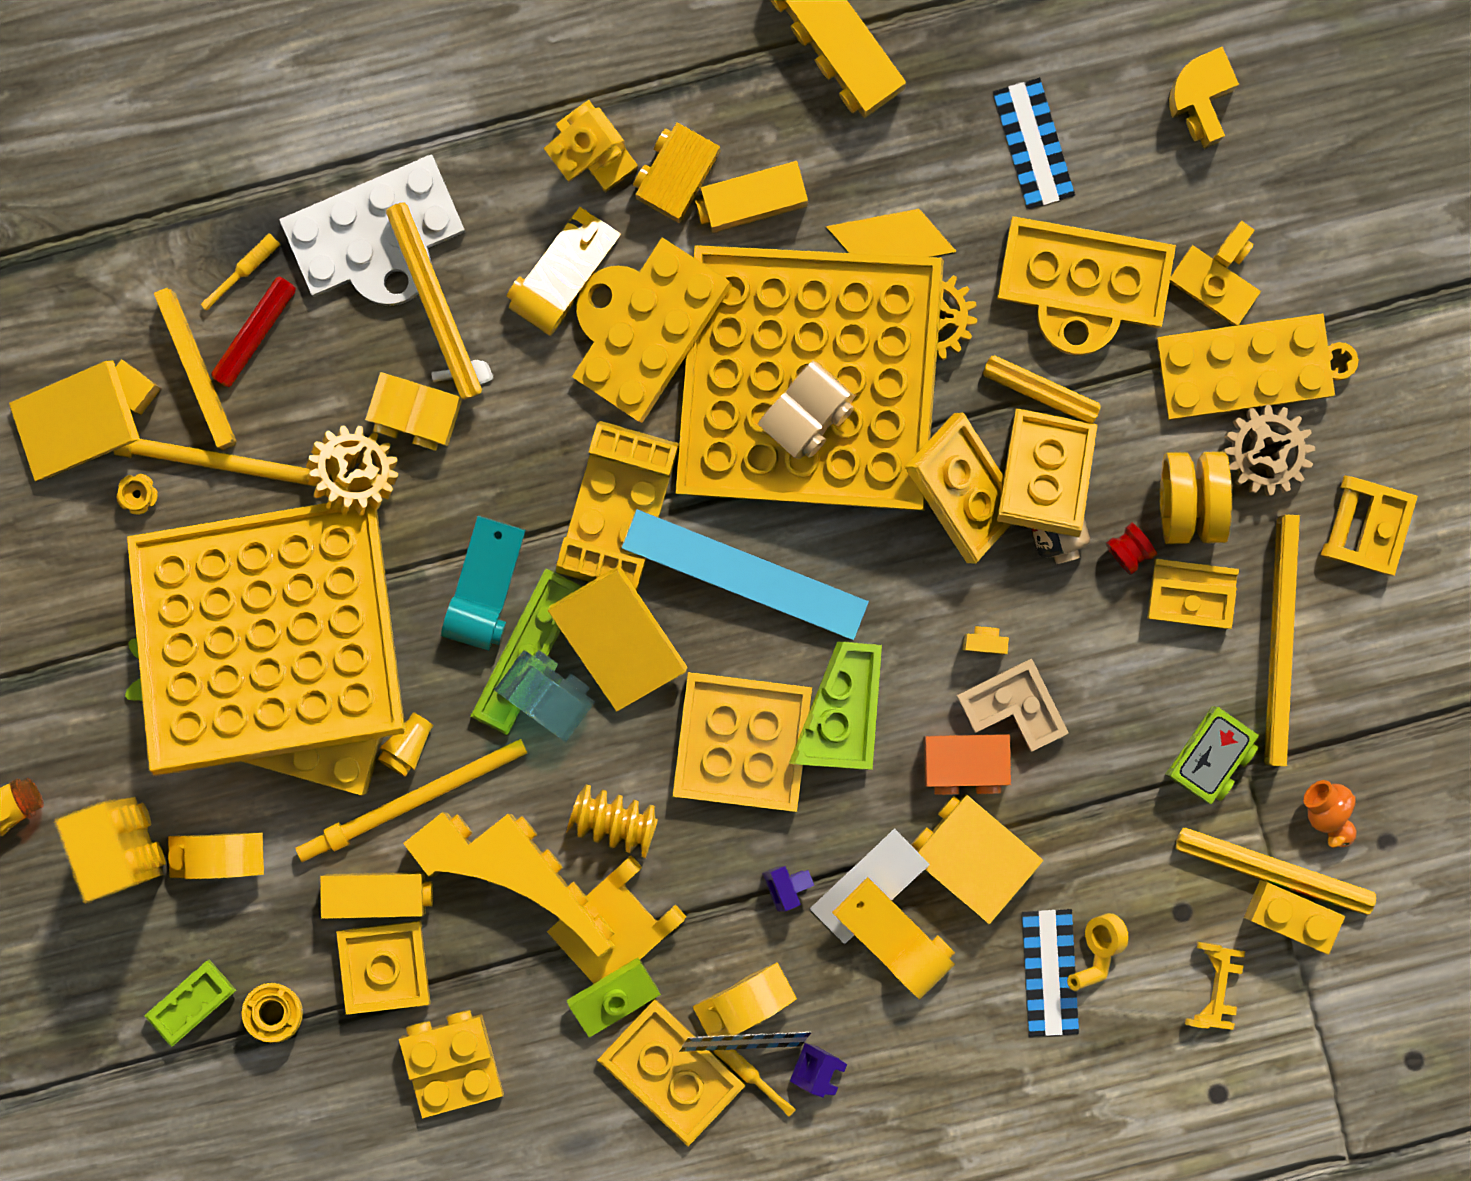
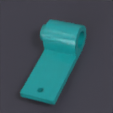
M477 516L455 595L452 597L445 615L441 637L488 651L492 644L500 645L507 623L500 620L526 532L525 529Z

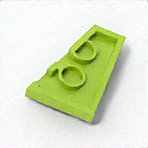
M853 642L836 643L789 764L873 770L882 645Z

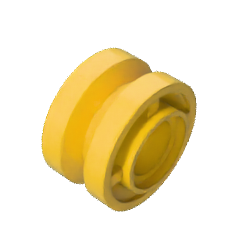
M267 983L256 987L248 994L242 1006V1020L247 1031L256 1039L267 1043H279L291 1038L298 1031L303 1019V1007L298 996L291 989L277 983ZM271 1001L279 1002L284 1009L282 1020L275 1025H267L261 1016L263 1007Z

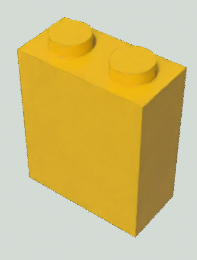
M963 794L960 799L953 795L938 812V815L943 818L933 831L926 827L913 841L911 846L930 864L925 869L990 924L1044 860L967 794Z

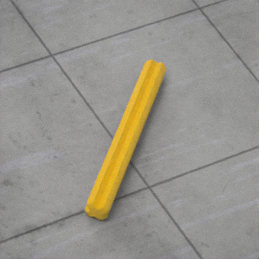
M405 202L392 205L386 209L387 217L459 395L463 400L475 397L482 392V388L409 207Z
M1182 828L1177 837L1176 849L1179 852L1364 915H1370L1375 907L1376 894L1364 888L1188 828Z

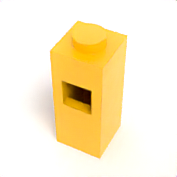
M797 161L701 187L702 199L695 200L701 224L709 223L712 233L808 206V197Z
M425 872L325 874L320 876L321 918L418 917L425 915L426 907H432L433 884L432 881L425 882Z

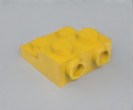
M465 1010L446 1016L448 1023L432 1027L430 1021L406 1027L407 1035L399 1038L409 1080L412 1079L422 1118L499 1098L504 1095L482 1014L472 1016L471 1010Z

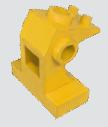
M587 100L556 123V127L561 133L543 148L568 182L588 169L605 193L639 168L626 150L622 137L599 107L595 108L590 100Z

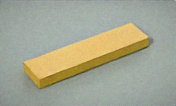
M168 288L155 292V298L216 446L224 450L236 445L237 441L176 293Z

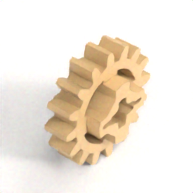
M1271 405L1263 406L1261 416L1258 415L1254 408L1246 411L1248 422L1239 417L1236 418L1233 424L1238 429V432H1227L1224 438L1232 442V447L1222 450V452H1226L1227 456H1232L1233 462L1229 464L1230 471L1237 470L1240 473L1235 483L1240 485L1246 481L1251 482L1249 493L1252 494L1256 493L1261 486H1264L1266 496L1274 495L1276 485L1279 486L1283 493L1290 491V479L1296 483H1301L1304 480L1303 475L1299 472L1300 468H1312L1313 463L1305 459V454L1315 451V446L1305 445L1304 441L1305 438L1312 434L1311 430L1300 431L1298 425L1302 418L1297 416L1292 420H1288V408L1285 407L1281 408L1276 415H1273ZM1266 423L1276 424L1284 428L1288 434L1283 436L1271 431L1269 424L1267 425ZM1250 431L1249 435L1252 439L1248 452L1242 454L1244 437ZM1265 443L1267 445L1284 443V446L1278 448L1272 454V458L1270 456L1253 458V455L1259 453L1265 447ZM1295 447L1294 461L1287 470L1288 466L1285 460L1289 450ZM1254 465L1265 469L1271 478L1258 476L1249 467Z

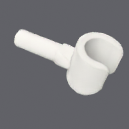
M480 360L471 361L480 385L493 379L488 363ZM450 370L432 372L433 382L453 379Z

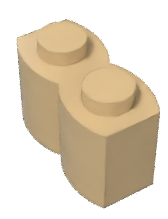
M812 361L798 375L787 391L770 407L758 425L794 458L801 459L804 455L810 458L825 443L826 439L822 435L833 423L839 426L851 414L854 407L850 403L856 396L822 365Z

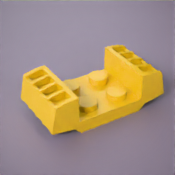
M602 421L597 423L589 448L590 456L567 536L564 537L560 549L556 573L591 582L619 565L635 590L638 591L647 558L621 549L636 509L659 518L679 443Z

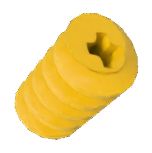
M586 784L577 796L566 833L576 823L578 837L583 838L590 829H593L594 842L599 843L606 834H609L610 847L615 848L622 839H625L627 853H631L638 844H641L642 857L646 858L658 819H655V806L649 805L643 814H640L639 801L635 799L627 809H624L623 796L619 794L611 804H608L607 791L603 789L593 799L591 798V786Z

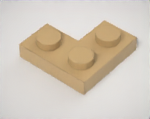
M1032 658L956 695L974 733L1012 715L1030 752L1069 734Z

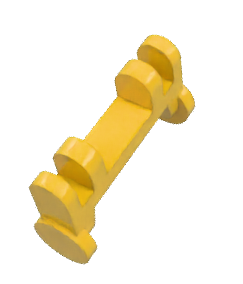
M1197 941L1196 948L1203 949L1204 954L1208 955L1215 969L1211 1002L1200 1014H1195L1194 1018H1186L1185 1025L1207 1029L1216 1027L1234 1030L1235 1023L1221 1021L1222 1014L1236 1015L1237 1007L1224 1004L1228 972L1242 974L1243 965L1230 963L1231 956L1245 957L1246 951Z

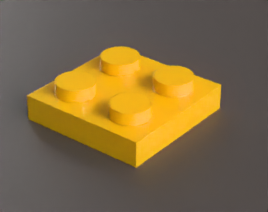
M421 920L336 931L346 1015L424 1006L431 1003Z

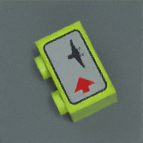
M1212 706L1165 775L1205 803L1212 804L1215 799L1221 802L1235 782L1230 777L1240 764L1245 767L1257 752L1258 746L1254 742L1259 735L1221 708Z

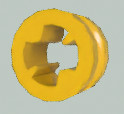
M1342 342L1329 345L1330 361L1333 359L1331 352L1334 350H1340L1339 355L1345 352L1350 360L1344 364L1345 372L1338 373V368L1332 371L1333 380H1343L1354 374L1359 362L1355 349L1349 344Z

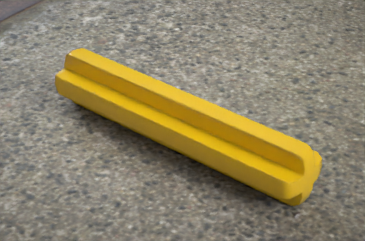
M995 355L988 359L984 367L983 375L1078 420L1093 423L1099 414L1101 405L1098 402Z

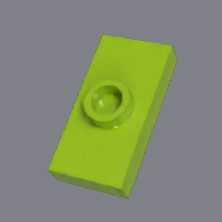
M636 958L566 1001L590 1038L661 994L640 959Z
M209 959L144 1016L166 1042L173 1047L237 990Z

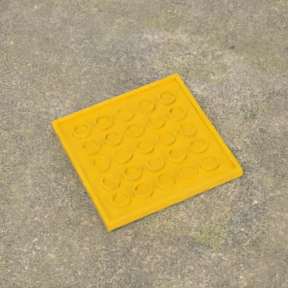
M695 245L694 258L733 284L686 355L676 494L925 511L926 500L905 469V466L931 438L944 260L937 257ZM812 361H815L822 365L856 396L850 403L854 409L839 426L833 423L822 435L826 441L817 453L810 458L804 455L801 459H797L762 429L758 423L770 407L787 391L798 375Z
M327 503L127 536L149 768L153 776L406 734L377 510L367 504L364 515H359L355 507H350L347 515H342L340 504L336 503L334 507L328 509L326 508Z

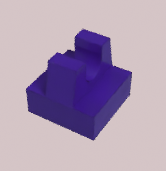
M780 866L762 873L777 912L788 911L800 906L801 904L796 893L814 886L809 870H802L789 875L786 866Z
M804 1043L790 1082L811 1094L823 1098L824 1095H836L838 1087L831 1084L830 1080L834 1070L845 1072L847 1064L817 1046Z

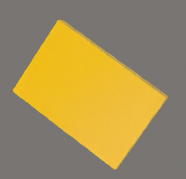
M114 360L99 363L9 403L35 481L48 479L140 440Z
M1016 408L997 521L1080 537L1097 424Z
M954 413L908 462L905 469L966 563L976 564L1011 524L997 521L1004 479L1003 474L965 414Z
M619 565L550 605L548 612L616 712L682 675L687 670V665Z
M654 999L604 1051L597 1061L683 1143L689 1146L746 1084L710 1050L679 1052L686 1039L695 1036L658 1000Z

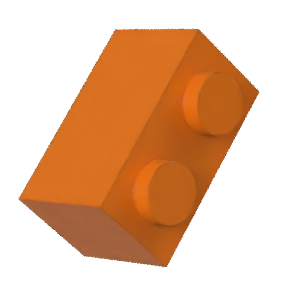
M1010 735L924 736L925 786L934 787L935 795L959 794V786H976V794L1001 793V785H1011Z

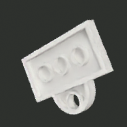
M432 154L279 219L313 297L348 282H352L357 291L366 299L384 306L406 303L419 294L387 217L386 209L402 202L408 205L430 262L431 258L428 248L465 233V229ZM396 271L405 273L409 280L408 287L400 294L390 293L386 289L385 284L387 277Z

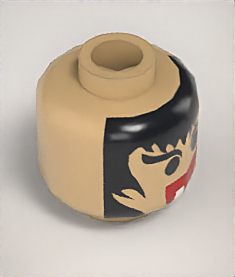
M1085 519L1083 520L1080 537L1031 528L1038 554L1043 558L1054 557L1056 565L1080 558L1078 550L1085 548L1090 542Z

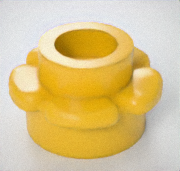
M137 474L134 477L128 475L120 481L116 498L122 509H128L131 514L140 515L146 513L148 507L156 503L158 492L156 488H153V481L147 475ZM135 490L141 492L139 498L133 496Z

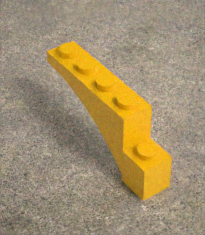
M442 812L403 843L430 877H435L440 872H450L477 877L505 886L532 899L555 914L575 931L598 957L603 956L615 946L609 939L614 935L613 930L600 915L593 918L583 906L589 901L574 881L567 885L558 873L563 869L562 865L549 849H546L543 853L532 840L537 836V833L523 816L516 819L512 814H507L473 842H470L468 837L473 833L458 814L452 818L449 813Z

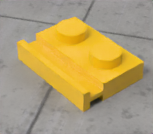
M1154 559L1147 619L1232 629L1239 569Z

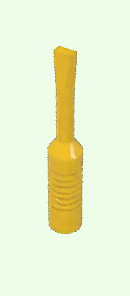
M268 233L257 246L236 264L235 272L200 305L206 311L210 309L240 278L249 276L281 244Z
M736 1050L713 1051L746 1083L755 1084L787 1116L790 1117L796 1109L760 1078L758 1070Z

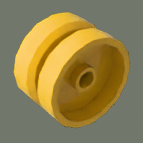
M1188 452L1165 453L1162 461L1160 482V512L1165 543H1189L1193 538L1195 525L1203 543H1227L1231 525L1232 492L1230 466L1226 452H1203L1197 461L1196 472L1193 460Z

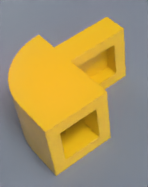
M1223 46L1190 61L1174 81L1169 96L1172 118L1188 111L1190 116L1186 118L1188 130L1194 141H1201L1204 149L1219 143L1225 136L1210 101L1233 92L1239 85Z
M262 833L168 836L170 878L211 879L264 875Z
M778 962L746 976L733 986L701 1000L692 1007L708 1036H730L739 1034L762 1022L797 998Z

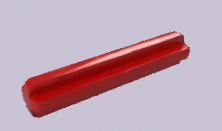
M278 276L275 278L211 373L213 379L226 387L232 386L296 292L293 284Z

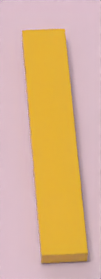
M1285 514L1279 516L1276 520L1264 763L1270 766L1287 767L1300 515Z

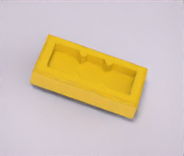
M1193 245L1170 277L1171 284L1234 326L1240 324L1261 292Z

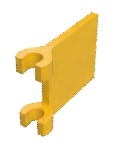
M632 855L586 895L589 901L583 905L593 918L600 915L613 930L614 935L609 939L615 946L611 950L598 957L583 939L561 919L547 931L593 984L634 959L643 958L687 917L675 904L659 920H655L626 888L625 883L642 868Z

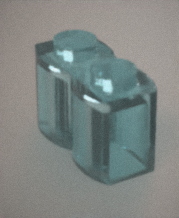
M523 650L494 691L557 737L567 742L595 703L594 700L586 695L590 687L571 673L565 680L555 672L559 664L540 650L534 656Z

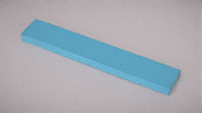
M638 509L635 511L621 549L851 640H854L869 603L867 600Z

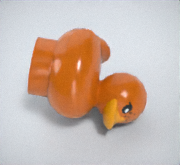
M1321 780L1312 784L1305 792L1303 799L1304 804L1308 807V819L1312 827L1319 832L1327 833V841L1330 847L1344 848L1350 846L1355 841L1357 834L1354 824L1348 820L1353 813L1356 797L1349 788L1342 784H1331L1327 780Z

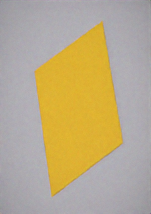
M920 209L826 226L849 253L932 257L957 252Z

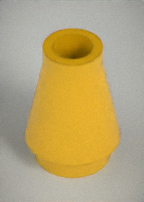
M414 712L404 723L406 734L391 736L380 747L382 753L377 759L403 777H406L410 769L415 771L428 734L434 726Z

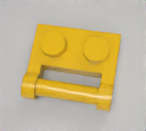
M1344 475L1340 486L1344 491L1329 542L1324 543L1321 556L1388 576H1395L1418 496ZM1363 494L1371 497L1356 551L1344 547L1359 495Z

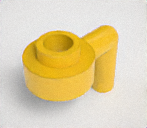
M1107 913L1092 918L1088 922L1085 929V938L1088 947L1095 954L1093 966L1068 976L1067 984L1071 990L1077 991L1104 981L1108 976L1111 956L1117 955L1126 949L1129 939L1128 930L1118 916Z

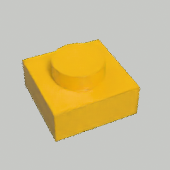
M1240 221L1216 252L1213 259L1226 268L1233 261L1240 265L1254 246L1248 239L1255 230L1243 221Z
M975 626L974 634H964L963 651L1005 655L1008 653L1009 637H1000L999 628Z

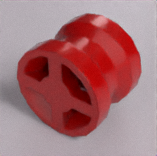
M1133 522L1125 527L1122 536L1111 538L1105 543L1113 557L1129 575L1138 570V564L1144 559L1151 560L1158 555L1145 534Z

